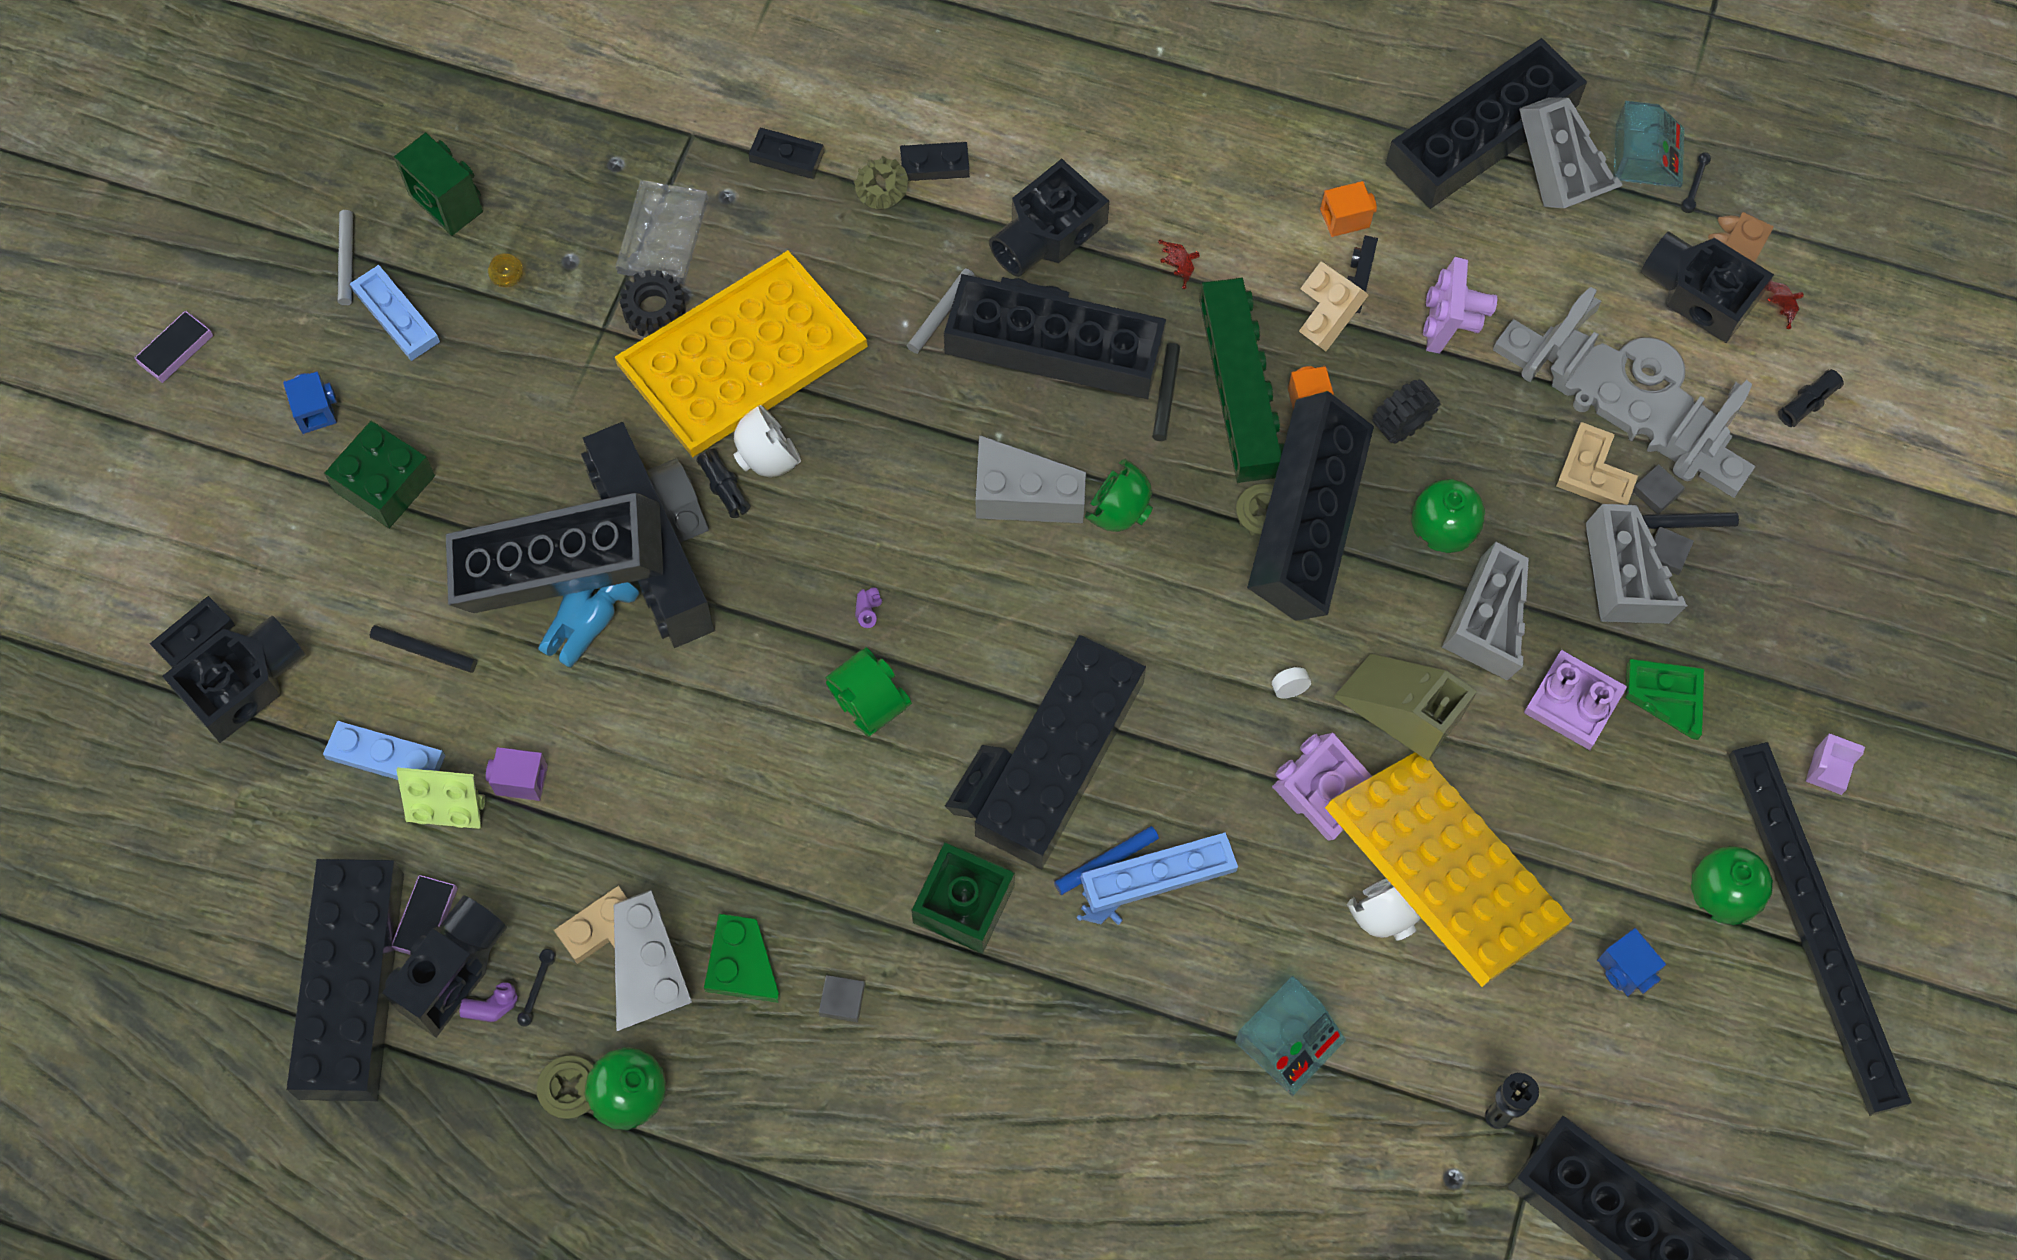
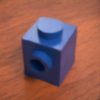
M318 371L310 374L303 373L297 375L294 379L283 382L293 418L302 434L337 423L331 405L337 403L333 387L330 382L324 384Z
M1636 928L1606 949L1597 960L1606 970L1605 974L1611 985L1619 991L1622 990L1627 997L1638 989L1642 994H1645L1661 981L1657 974L1666 966V963Z

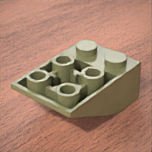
M1370 654L1336 693L1334 698L1428 761L1462 719L1477 691L1446 670Z

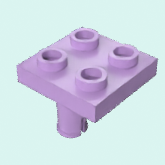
M1454 257L1448 268L1441 270L1435 287L1431 286L1428 290L1426 307H1430V312L1423 329V336L1427 337L1426 351L1440 354L1457 329L1479 333L1483 328L1485 315L1491 317L1496 310L1497 295L1470 290L1466 286L1468 260Z
M1561 650L1524 713L1586 749L1591 750L1627 686Z

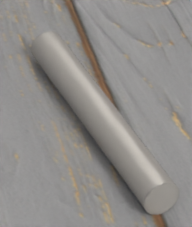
M342 210L339 212L338 303L340 305H350L352 303L350 283L352 282L353 212Z
M965 268L961 272V274L975 277L974 273L969 269ZM961 274L907 344L908 349L913 353H919L951 310Z

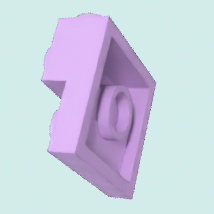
M1334 733L1321 735L1320 737L1314 734L1301 745L1300 750L1304 754L1295 763L1293 760H1289L1277 770L1275 775L1279 780L1272 787L1296 814L1303 813L1329 841L1334 840L1344 829L1325 807L1333 798L1367 780L1372 775Z

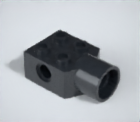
M1061 158L1012 198V221L989 239L990 249L999 264L1016 277L1023 275L1041 259L1060 263L1108 224L1110 201Z
M1669 231L1657 243L1641 269L1642 274L1669 290L1667 304L1669 308L1725 343L1730 340L1761 299L1774 276L1773 273L1716 238L1692 246Z
M270 616L246 636L222 629L162 677L217 741L221 743L280 696L277 678L305 657L306 654L274 616Z
M463 895L440 926L432 928L427 936H421L414 943L410 951V958L402 968H396L389 975L385 982L386 988L382 993L399 1013L437 1038L460 1008L462 1000L471 994L484 977L490 950L506 931L507 926L487 908L470 897Z

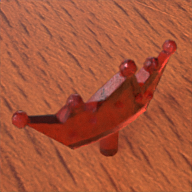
M1160 239L1158 243L1166 247L1162 249V252L1169 254L1160 260L1161 263L1165 262L1178 268L1174 271V275L1183 277L1182 289H1186V284L1195 269L1191 260L1199 258V252L1188 254L1183 245L1165 242Z
M1771 281L1766 290L1771 291L1774 295L1767 298V301L1783 308L1779 311V314L1787 317L1788 325L1786 328L1791 329V323L1799 311L1796 300L1803 298L1804 294L1803 292L1792 294L1786 284Z

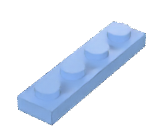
M1225 832L1087 871L1081 874L1080 879L1091 911L1095 913L1234 873L1237 871L1238 865Z

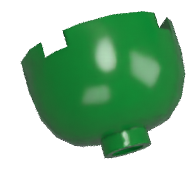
M1126 458L1119 462L1124 467L1118 474L1112 470L1093 497L1090 504L1097 506L1093 514L1087 511L1085 514V519L1106 531L1120 532L1128 530L1135 523L1142 525L1153 507L1148 505L1152 496L1149 479L1138 466Z
M1453 479L1435 481L1425 487L1415 501L1411 523L1418 538L1421 536L1428 543L1429 548L1444 553L1459 552L1468 548L1469 544L1474 542L1480 535L1484 524L1485 508L1482 498L1475 489L1463 481Z
M1737 846L1718 848L1704 857L1693 872L1691 882L1694 900L1699 908H1704L1709 914L1713 915L1711 918L1718 923L1729 925L1747 923L1761 913L1772 895L1773 886L1769 867L1760 856L1747 848Z
M624 1047L610 1051L596 1061L586 1078L584 1095L586 1102L588 1101L590 1108L594 1112L593 1115L599 1122L612 1129L630 1130L645 1124L657 1114L665 1099L666 1079L662 1067L652 1055L641 1049Z

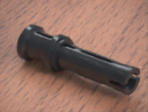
M1517 1072L1508 1076L1503 1084L1498 1087L1494 1103L1485 1112V1119L1488 1125L1494 1129H1503L1513 1118L1521 1117L1527 1113L1539 1097L1537 1082L1525 1073ZM1501 1113V1118L1497 1119L1496 1116Z

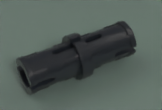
M1828 369L1811 385H1804L1799 389L1798 396L1778 411L1780 420L1788 427H1795L1809 413L1820 410L1824 406L1825 400L1843 387L1844 381L1841 375L1833 369Z
M708 449L710 458H708L705 451L702 452L696 461L709 479V488L712 493L720 497L731 518L739 517L737 509L744 515L751 506L738 488L735 474L727 470L716 449Z

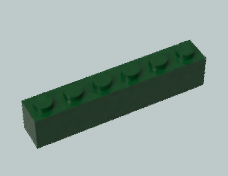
M1243 277L1202 282L1199 302L1237 483L1276 478L1284 443H1279L1277 433L1280 431L1278 413L1271 410L1270 402L1273 401L1271 381H1265L1263 371H1266L1264 350H1258L1257 341L1260 340L1259 324L1257 320H1252L1250 311H1253L1252 292L1245 289Z

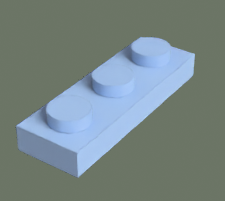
M379 265L350 283L353 292L411 361L440 342L438 335Z
M337 721L323 753L327 760L398 780L397 767L439 771L445 758L442 750Z

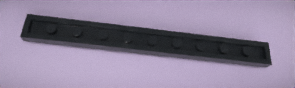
M1765 742L1733 750L1729 754V758L1869 1116L1906 1107L1912 1103L1769 743Z

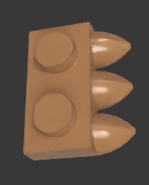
M1743 212L1740 217L1733 215L1718 217L1719 225L1727 233L1709 234L1708 238L1709 240L1713 238L1718 239L1755 262L1774 226Z

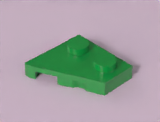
M1630 659L1626 670L1627 688L1625 699L1691 739L1699 740L1702 736L1704 669Z
M725 914L718 915L704 984L705 992L779 1003L780 996L757 919Z

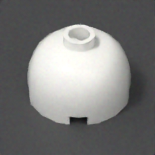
M761 405L749 411L739 421L734 432V443L738 451L733 455L745 471L751 468L760 476L769 478L781 476L799 464L801 458L791 439H786L780 431L781 425Z
M1387 878L1363 890L1364 895L1368 897L1357 903L1355 897L1347 903L1351 914L1359 926L1370 935L1380 938L1393 935L1396 941L1402 940L1417 931L1414 924L1422 919Z

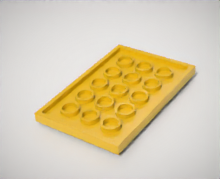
M787 250L616 355L615 360L618 367L693 458L734 432L739 421L752 409L761 405L766 410H769L864 350L868 345L864 335L790 251Z
M1415 752L1336 796L1325 807L1481 987L1560 933L1573 921L1563 910L1562 906L1539 884L1535 876L1511 853L1509 847L1485 824L1482 817L1475 813L1460 796L1459 792L1438 772L1433 763Z

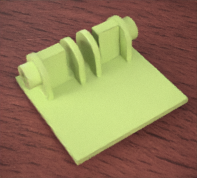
M397 767L396 771L406 822L481 829L479 809H484L485 795L479 794L478 790H476L474 774Z

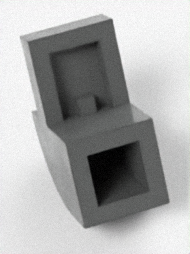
M676 458L646 470L679 543L709 531L691 482L681 463Z

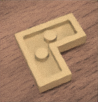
M1321 261L1300 288L1316 300L1319 305L1299 332L1324 351H1327L1369 295Z
M1581 422L1556 487L1602 504L1628 505L1638 476L1604 464L1615 434Z
M619 886L554 929V932L577 964L609 942L615 949L614 904L628 899Z

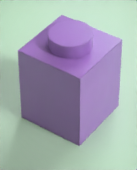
M497 747L494 760L490 759L487 764L486 781L489 782L495 795L540 801L548 765L542 753Z

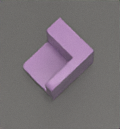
M1829 733L1814 751L1806 782L1842 795L1847 790L1853 766L1863 755L1865 747Z

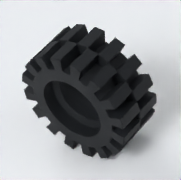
M650 270L644 271L646 277L643 278L640 277L639 273L633 275L635 282L633 283L628 279L625 283L626 290L622 289L620 293V304L625 322L628 323L632 331L637 329L638 335L644 337L646 331L651 335L686 312L680 284L677 280L674 281L673 276L667 274L664 278L663 272L656 270L655 276L651 275ZM659 296L666 300L665 306L658 311L646 312L640 308V303L648 297Z
M1418 379V381L1413 380L1410 384L1406 383L1403 385L1400 391L1397 389L1393 392L1391 398L1387 397L1383 401L1385 404L1377 408V413L1373 415L1374 419L1372 421L1390 443L1396 444L1399 441L1406 440L1408 435L1410 437L1414 435L1418 428H1423L1425 426L1424 423L1430 421L1433 418L1432 415L1437 413L1441 403L1421 379Z

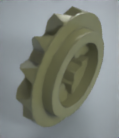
M884 156L874 161L869 159L866 166L862 169L858 168V176L854 181L856 194L861 202L870 208L886 209L892 207L906 194L908 188L907 173L896 159L891 160ZM876 174L881 175L884 179L887 178L885 180L887 191L884 192L882 188L875 185Z
M1253 485L1243 491L1237 501L1235 514H1237L1240 527L1244 526L1249 530L1251 536L1254 534L1261 535L1266 516H1256L1259 509L1258 505L1268 509L1274 485Z
M563 1056L550 1062L542 1070L537 1081V1097L544 1110L558 1119H577L580 1115L591 1111L592 1109L588 1101L586 1102L584 1092L586 1078L593 1065L586 1059L578 1056ZM559 1077L570 1083L575 1080L579 1081L575 1086L580 1096L579 1099L569 1094L560 1097L563 1088L558 1080Z

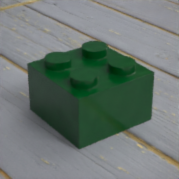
M425 132L394 156L408 195L451 236L483 213L479 201L481 193L472 180L475 177L473 171L464 161L461 160L458 163L443 141L438 140L436 142Z
M370 421L324 472L336 494L389 529L435 477L425 455L373 421Z
M944 842L911 910L913 924L983 954L1014 889L1015 873Z

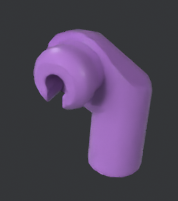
M875 587L867 591L863 589L857 594L855 618L864 628H871L875 625L877 618L872 608L882 604L880 593Z
M510 983L498 984L493 995L486 1001L464 998L460 1006V1017L487 1022L497 1021L514 1008L518 996L515 993L514 986Z

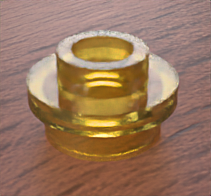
M502 253L491 260L488 274L490 280L495 285L510 287L521 280L523 267L519 259L511 254ZM510 270L507 274H501L503 271Z

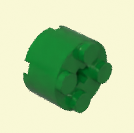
M867 647L857 652L825 677L827 680L826 685L844 712L848 711L856 719L853 723L868 737L879 731L912 704L905 691L899 686L896 688L891 681L895 674L890 666L883 659L878 661Z

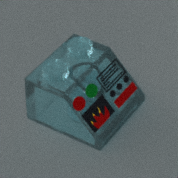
M1625 101L1616 123L1614 177H1618L1620 181L1681 188L1683 184L1684 127L1659 104Z
M1292 976L1239 1030L1235 1043L1293 1097L1342 1046L1346 1039L1324 1005Z

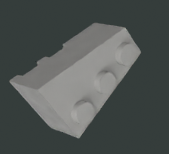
M1546 98L1519 109L1544 207L1566 208L1623 186L1618 177L1613 176L1605 163L1607 159L1603 152L1598 151L1589 137L1590 131L1569 98Z
M979 435L976 519L1083 523L1086 472Z
M1602 504L1586 522L1600 621L1669 624L1687 607L1683 596L1678 597L1669 579L1672 574L1668 566H1662L1654 550L1656 543L1637 505Z
M1495 542L1481 556L1442 648L1505 680H1509L1523 667V656H1521L1522 636L1525 634L1523 607L1527 597L1529 558L1498 542Z
M652 890L615 903L617 1031L690 1004L692 999Z

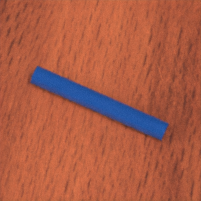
M1150 826L1054 882L1060 895H1063L1082 884L1080 879L1082 873L1116 864L1159 839L1157 832Z

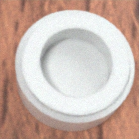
M1301 667L1286 669L1278 673L1272 680L1276 696L1282 699L1300 695L1311 685L1306 669Z

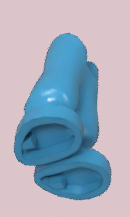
M629 582L602 587L593 597L594 589L564 595L557 615L543 637L538 650L545 655L552 656L557 652L564 640L568 639L561 650L559 661L571 668L593 640L613 619L615 614L613 604L618 600L631 603L636 600L639 591Z

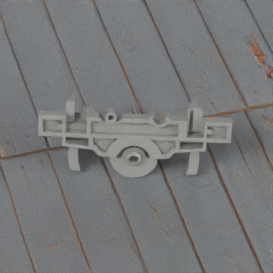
M1592 287L1587 289L1577 299L1566 319L1555 327L1551 326L1543 337L1513 319L1496 341L1493 351L1523 369L1522 377L1528 382L1532 381L1547 360L1554 363L1550 368L1554 376L1552 387L1567 396L1576 395L1573 402L1575 410L1586 412L1592 404L1596 414L1627 432L1630 441H1633L1638 434L1647 435L1651 440L1647 451H1658L1676 462L1673 467V473L1684 481H1691L1699 471L1701 472L1700 478L1735 498L1756 467L1725 448L1732 438L1727 427L1731 424L1746 400L1752 383L1748 380L1742 385L1735 382L1726 403L1716 415L1702 405L1705 398L1700 396L1694 404V398L1680 388L1685 378V364L1679 352L1667 342L1651 337L1637 338L1626 343L1620 351L1604 343L1594 346L1599 335L1598 333L1593 332L1591 336L1577 331L1590 316L1597 312L1601 300L1594 297L1597 290ZM1630 358L1634 361L1632 373L1640 383L1653 386L1666 380L1670 384L1657 391H1647L1635 386L1627 377L1625 371L1626 360ZM1650 368L1653 370L1654 375H1646L1642 369Z

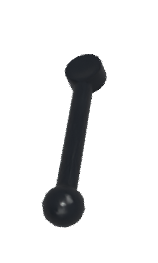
M1706 152L1698 156L1699 166L1688 198L1681 205V209L1685 213H1692L1696 207L1694 199L1705 166L1711 162V156Z
M551 949L541 951L539 955L541 965L524 1011L517 1016L518 1024L523 1027L530 1025L532 1022L531 1012L547 968L556 960V956Z

